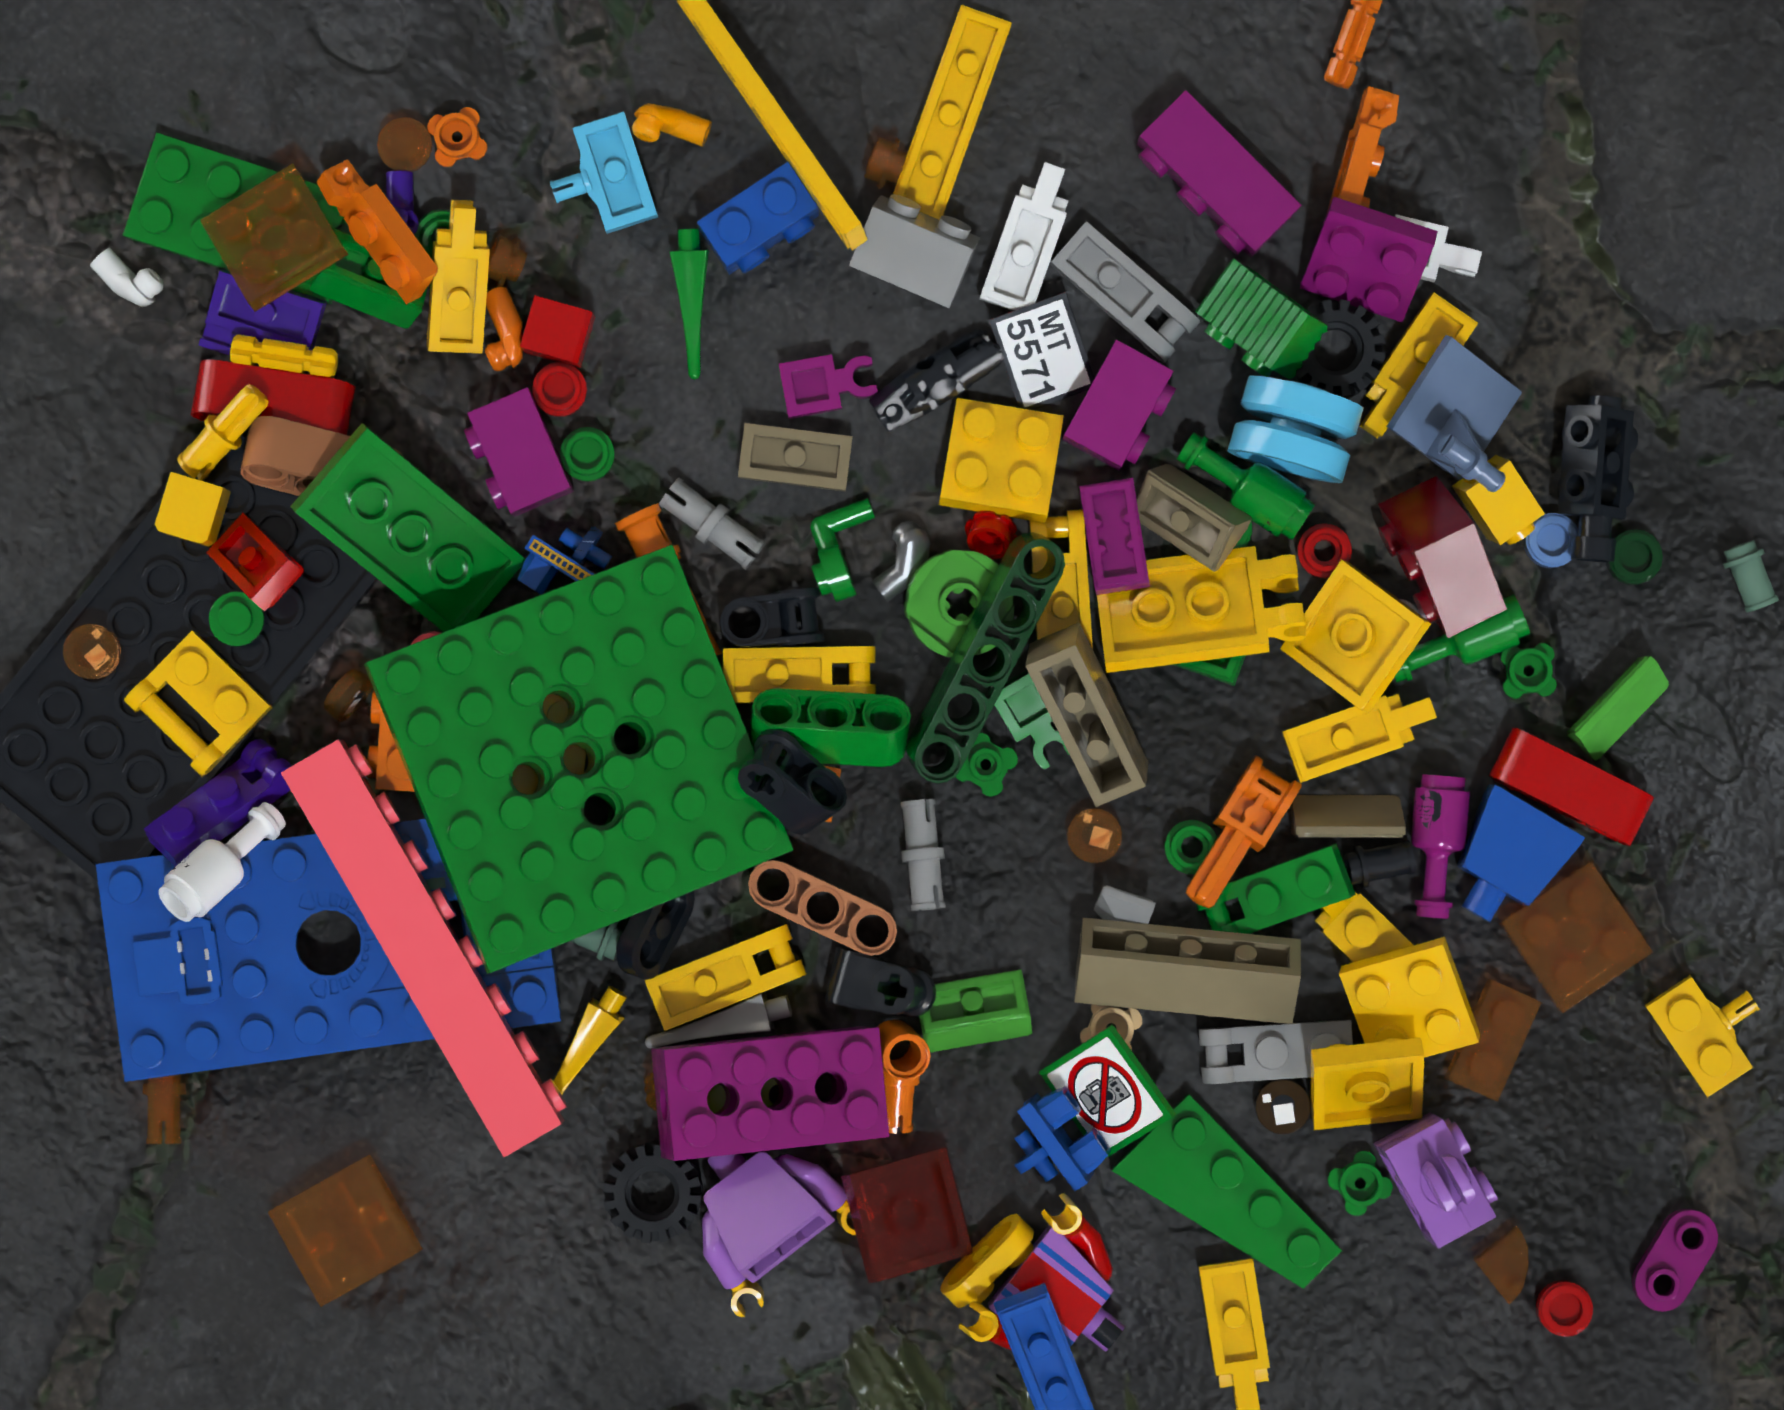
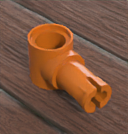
M892 1019L884 1021L877 1026L880 1031L889 1133L897 1134V1127H900L901 1133H910L913 1131L915 1086L920 1084V1075L924 1073L929 1065L930 1049L925 1040L904 1021ZM909 1040L910 1045L906 1054L900 1059L890 1060V1052L894 1045L900 1041Z

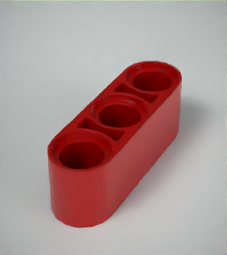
M202 360L200 362L191 409V416L205 422L209 415L218 416L246 385L251 384L266 395L269 401L268 406L258 417H279L344 435L348 433L356 389L354 385L329 377L221 360Z
M1512 728L1489 774V777L1496 782L1629 847L1654 800V797L1647 792L1517 728Z

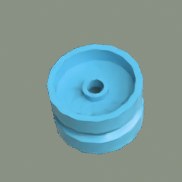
M1250 375L1247 379L1241 405L1250 414L1270 423L1255 420H1244L1236 423L1227 451L1249 462H1260L1271 469L1329 483H1342L1350 454L1339 444L1320 436L1335 439H1347L1355 436L1364 408L1358 403L1311 385Z

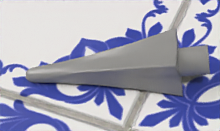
M763 992L698 1021L648 1036L645 1039V1045L647 1048H656L701 1038L768 1032L771 1029H775L773 1021L792 1016L791 1005L787 995L767 1000V994Z

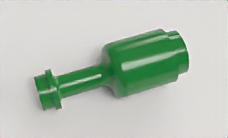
M1193 432L1176 458L1185 465L1184 468L1189 470L1192 465H1196L1231 488L1232 498L1230 503L1234 507L1252 517L1251 521L1276 537L1281 533L1293 540L1316 503L1305 497L1307 491L1263 463L1256 462L1248 469L1239 468L1208 448L1206 445L1208 437L1205 435L1201 437Z
M1512 594L1503 598L1507 610L1450 638L1442 634L1439 637L1417 645L1395 675V682L1413 680L1411 675L1413 670L1447 656H1457L1463 664L1470 665L1519 645V639L1529 635L1530 630L1515 595Z

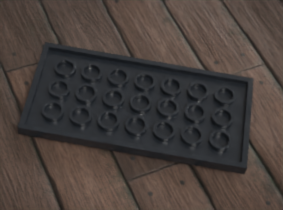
M244 435L240 436L242 439L240 448L237 450L231 449L204 480V482L221 486L231 491L217 540L242 513H245L304 568L303 574L275 605L264 611V627L257 639L250 644L236 647L224 644L214 636L209 625V613L212 605L220 596L226 593L243 591L206 553L211 546L207 547L157 530L155 521L161 505V498L0 693V802L96 881H98L96 864L151 857L157 851V848L150 843L144 828L221 773L272 711L271 709L207 775L201 777L190 766L193 760L141 710L135 712L124 702L127 694L140 681L146 678L193 630L274 708L378 581L370 572L293 511L290 506L299 496L261 487L248 482L242 477L241 465L247 440ZM185 471L181 473V475L192 478ZM97 629L103 633L98 641L105 646L106 652L112 658L98 671L92 664L87 663L83 659L81 653L82 647L86 642L97 640L92 634ZM168 683L156 694L208 745L220 735Z

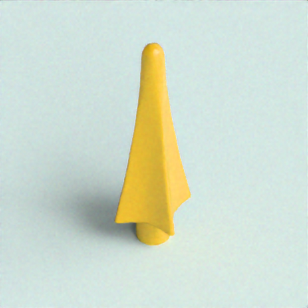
M608 986L600 1001L592 998L591 1002H588L575 1036L553 1081L561 1095H563L573 1079L598 1048L625 1019V1017L618 1014L627 999V996L620 990Z

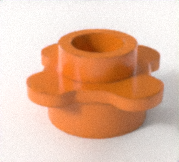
M464 107L459 113H450L445 116L437 114L429 120L427 129L434 136L437 145L435 159L441 166L452 167L457 160L468 157L479 160L485 156L488 147L485 140L480 138L477 126L480 122V116L475 109ZM459 132L462 134L463 138L460 142L453 141L452 136L454 133Z

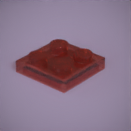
M946 1147L841 1176L868 1283L880 1282L973 1254Z

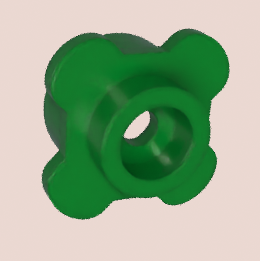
M1539 643L1530 649H1520L1514 646L1502 651L1500 660L1506 666V680L1502 685L1504 693L1512 699L1520 698L1524 693H1538L1542 697L1551 695L1557 686L1556 680L1552 677L1553 666L1551 661L1555 656L1553 649L1548 644ZM1526 666L1533 668L1534 672L1531 676L1524 674L1523 670Z
M980 733L956 778L961 782L970 781L978 785L986 796H996L1003 790L1002 780L1007 771L1017 765V754L1012 748L1002 749L993 744L987 734ZM984 759L991 762V767L988 770H983L980 766L981 761Z
M1368 1151L1357 1152L1351 1163L1343 1168H1333L1328 1174V1185L1332 1189L1339 1191L1345 1200V1210L1353 1216L1363 1215L1367 1210V1206L1374 1204L1379 1198H1388L1393 1190L1391 1180L1381 1175L1375 1166V1156ZM1358 1178L1365 1180V1186L1361 1189L1355 1186V1181Z

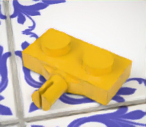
M1689 975L1645 1004V1007L1708 1098L1753 1068L1737 1044L1733 1026L1755 1011H1759L1760 1008L1755 1001H1752L1753 998L1747 990L1722 1008H1719L1704 996L1694 979Z

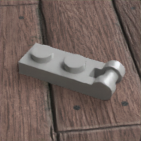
M1087 221L1050 263L1053 268L1163 363L1176 351L1173 345L1183 333L1191 334L1200 323V320L1186 306ZM1156 307L1168 317L1157 332L1145 322L1146 318Z
M1351 1020L1199 1029L1200 1046H1205L1206 1067H1201L1202 1084L1310 1078L1311 1049L1326 1048L1334 1044L1353 1045ZM1242 1043L1243 1064L1228 1065L1227 1045Z

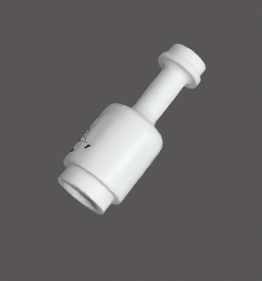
M263 802L258 807H253L248 812L250 822L226 844L215 839L203 841L165 875V884L159 888V897L165 907L175 917L185 922L191 921L194 917H203L241 882L244 877V869L240 860L264 838L275 840L279 837L280 831L286 825L282 814L273 805Z

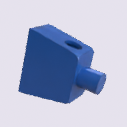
M1496 784L1488 785L1468 833L1465 848L1462 850L1457 863L1458 868L1477 878L1462 907L1490 923L1505 896L1521 905L1529 906L1580 847L1585 837Z

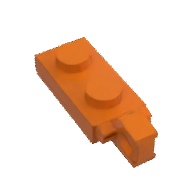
M1370 86L1364 89L1354 127L1348 135L1329 207L1333 197H1337L1369 208L1370 198L1363 196L1368 177L1375 178L1380 169L1385 147L1378 145L1381 130L1396 122L1399 95Z
M348 159L323 171L316 183L328 205L337 207L340 216L344 217L343 219L348 224L354 240L366 248L379 266L386 284L397 291L406 305L420 298L438 273L437 270L439 268L379 186L375 184L369 187Z

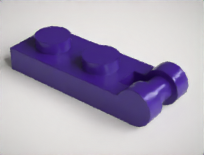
M256 739L244 748L238 761L144 828V831L150 843L176 867L203 841L208 839L221 841L249 821L248 812L253 807H258L263 802L272 804L289 792L290 788L281 772L293 765L286 759H277L276 750L265 740Z

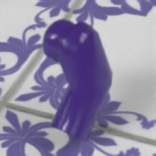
M386 172V197L415 235L418 231L419 222L414 213L413 172Z

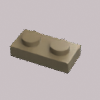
M744 423L738 478L846 492L853 436Z

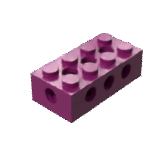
M859 1026L651 1048L661 1158L678 1161L889 1137L879 1027ZM826 1073L831 1079L832 1089L829 1096L825 1100L820 1101L815 1093V1083L820 1075ZM773 1078L779 1087V1095L776 1102L767 1107L762 1101L761 1090L765 1082ZM720 1084L725 1091L726 1100L724 1106L718 1112L713 1113L708 1107L707 1096L713 1086Z

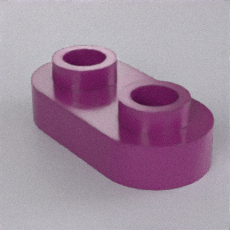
M1684 1208L1674 1211L1664 1220L1632 1275L1633 1292L1642 1304L1652 1310L1663 1312L1673 1310L1684 1302L1717 1247V1228L1707 1215L1695 1209ZM1688 1228H1696L1700 1234L1699 1242L1693 1247H1685L1682 1242V1235ZM1659 1275H1668L1672 1282L1671 1288L1664 1294H1657L1653 1287L1654 1280Z

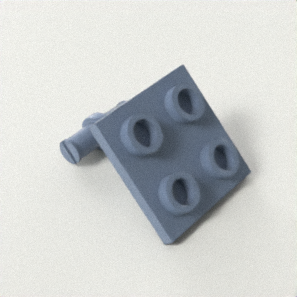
M1445 335L1386 427L1459 481L1462 478L1466 480L1475 479L1488 491L1496 492L1502 487L1506 477L1503 472L1487 462V454L1484 451L1522 394V391L1454 338Z

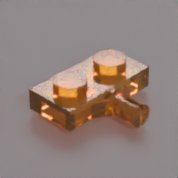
M1488 979L1477 1004L1471 1009L1480 1032L1479 1043L1455 1049L1454 1057L1444 1078L1498 1102L1542 1002Z

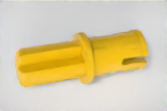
M246 385L218 416L209 415L205 419L204 429L178 455L177 461L180 467L192 478L195 479L197 477L198 480L204 481L231 449L237 450L242 445L240 436L268 406L269 401L266 395L260 392L254 385Z

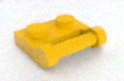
M193 630L124 698V702L135 712L141 710L193 760L190 766L201 777L207 775L273 708L268 701ZM167 683L220 734L210 745L199 737L156 695Z

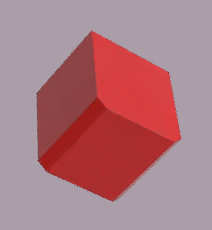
M534 295L520 348L524 353L581 368L595 321V315L593 312Z

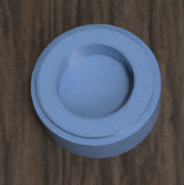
M1558 513L1544 514L1533 522L1535 529L1523 539L1524 549L1528 557L1535 564L1544 568L1560 567L1572 560V537L1578 536V528L1565 515Z

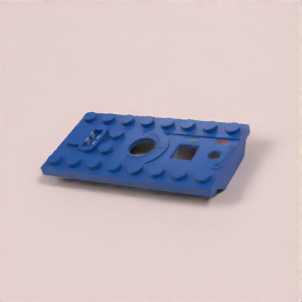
M426 819L393 824L403 843L412 839L422 853L429 868L422 871L421 874L431 891L440 887L449 901L458 900ZM316 834L261 841L240 860L244 869V877L241 882L203 917H194L189 922L175 917L165 907L159 897V888L165 884V875L175 868L164 855L96 864L124 1082L435 1039ZM460 907L463 935H468L475 945ZM324 910L338 911L348 916L357 926L361 937L360 952L355 963L346 971L335 975H323L309 969L301 960L297 949V936L303 922L311 915ZM554 948L487 974L483 964L476 968L486 986L488 987L496 983L506 998L512 1012L504 1017L511 1028L562 1021Z

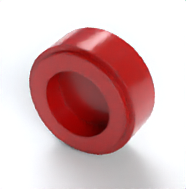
M1558 1280L1542 1289L1536 1301V1313L1540 1323L1551 1333L1569 1337L1579 1334L1589 1325L1593 1315V1304L1589 1294L1581 1286L1572 1281Z

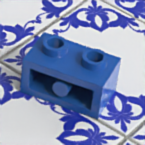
M786 162L698 220L697 224L700 232L727 273L730 275L740 268L744 274L770 257L767 250L783 239H786L788 244L810 232L816 226L812 220L819 216V209L789 162Z

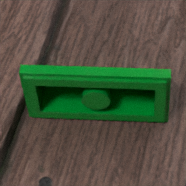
M332 228L329 232L309 287L310 291L404 329L409 328L422 312L427 292L426 289L420 298L406 305L397 291L386 284L379 266L366 248L359 245L352 235Z

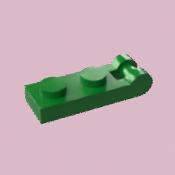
M1335 843L1228 882L1213 907L1206 908L1198 904L1197 907L1199 911L1205 910L1211 930L1250 934L1351 898L1356 894ZM1238 897L1245 917L1232 921L1225 902Z

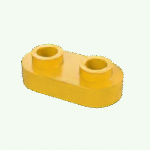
M1012 1214L995 1225L950 1270L941 1284L940 1291L957 1308L970 1305L973 1301L982 1303L994 1289V1281L1008 1267L1015 1268L1020 1265L1032 1252L1033 1244L1031 1241L1034 1236V1230L1020 1215Z

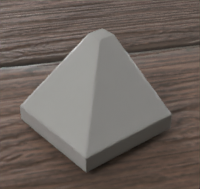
M1106 885L1103 886L1094 911L1103 920L1149 924L1156 903L1151 899Z

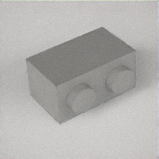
M892 194L890 198H886L880 195L873 205L864 226V232L868 240L855 249L849 266L950 308L957 296L980 237L971 234V227L956 218L941 216L940 220L919 212L921 206L907 197Z

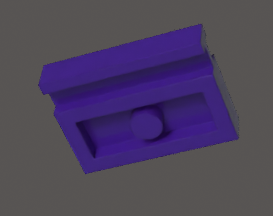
M227 269L219 270L205 320L204 333L200 338L198 346L230 356L233 337L240 334L256 337L258 342H262L266 338L306 344L309 350H313L327 301Z

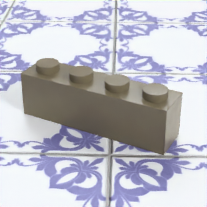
M1083 918L1076 964L1074 1003L1293 1024L1301 979V939Z

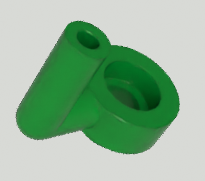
M868 498L814 518L810 525L820 559L819 563L811 565L813 574L822 596L832 593L836 602L857 595L835 533L876 518Z

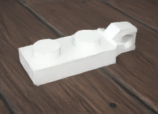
M1044 162L1036 188L1034 189L1022 184L1019 196L1015 195L983 286L980 300L1011 311L1036 303L1067 215L1065 210L1068 200L1056 196L1064 175V168Z

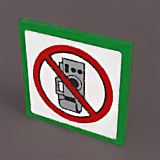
M1113 1024L1039 1071V1074L1052 1092L1064 1086L1069 1089L1081 1108L1080 1113L1073 1117L1072 1120L1083 1135L1093 1128L1100 1132L1111 1148V1152L1107 1157L1176 1115V1112Z

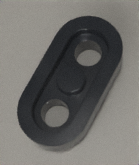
M694 891L630 917L616 947L617 962L624 973L642 979H652L664 969L692 914L695 902Z

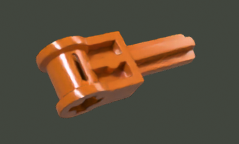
M1257 755L1254 756L1213 821V824L1221 828L1222 831L1186 888V894L1193 902L1206 908H1211L1216 904L1249 848L1259 852L1265 847L1301 789V783L1296 780L1289 783L1264 767L1262 758Z

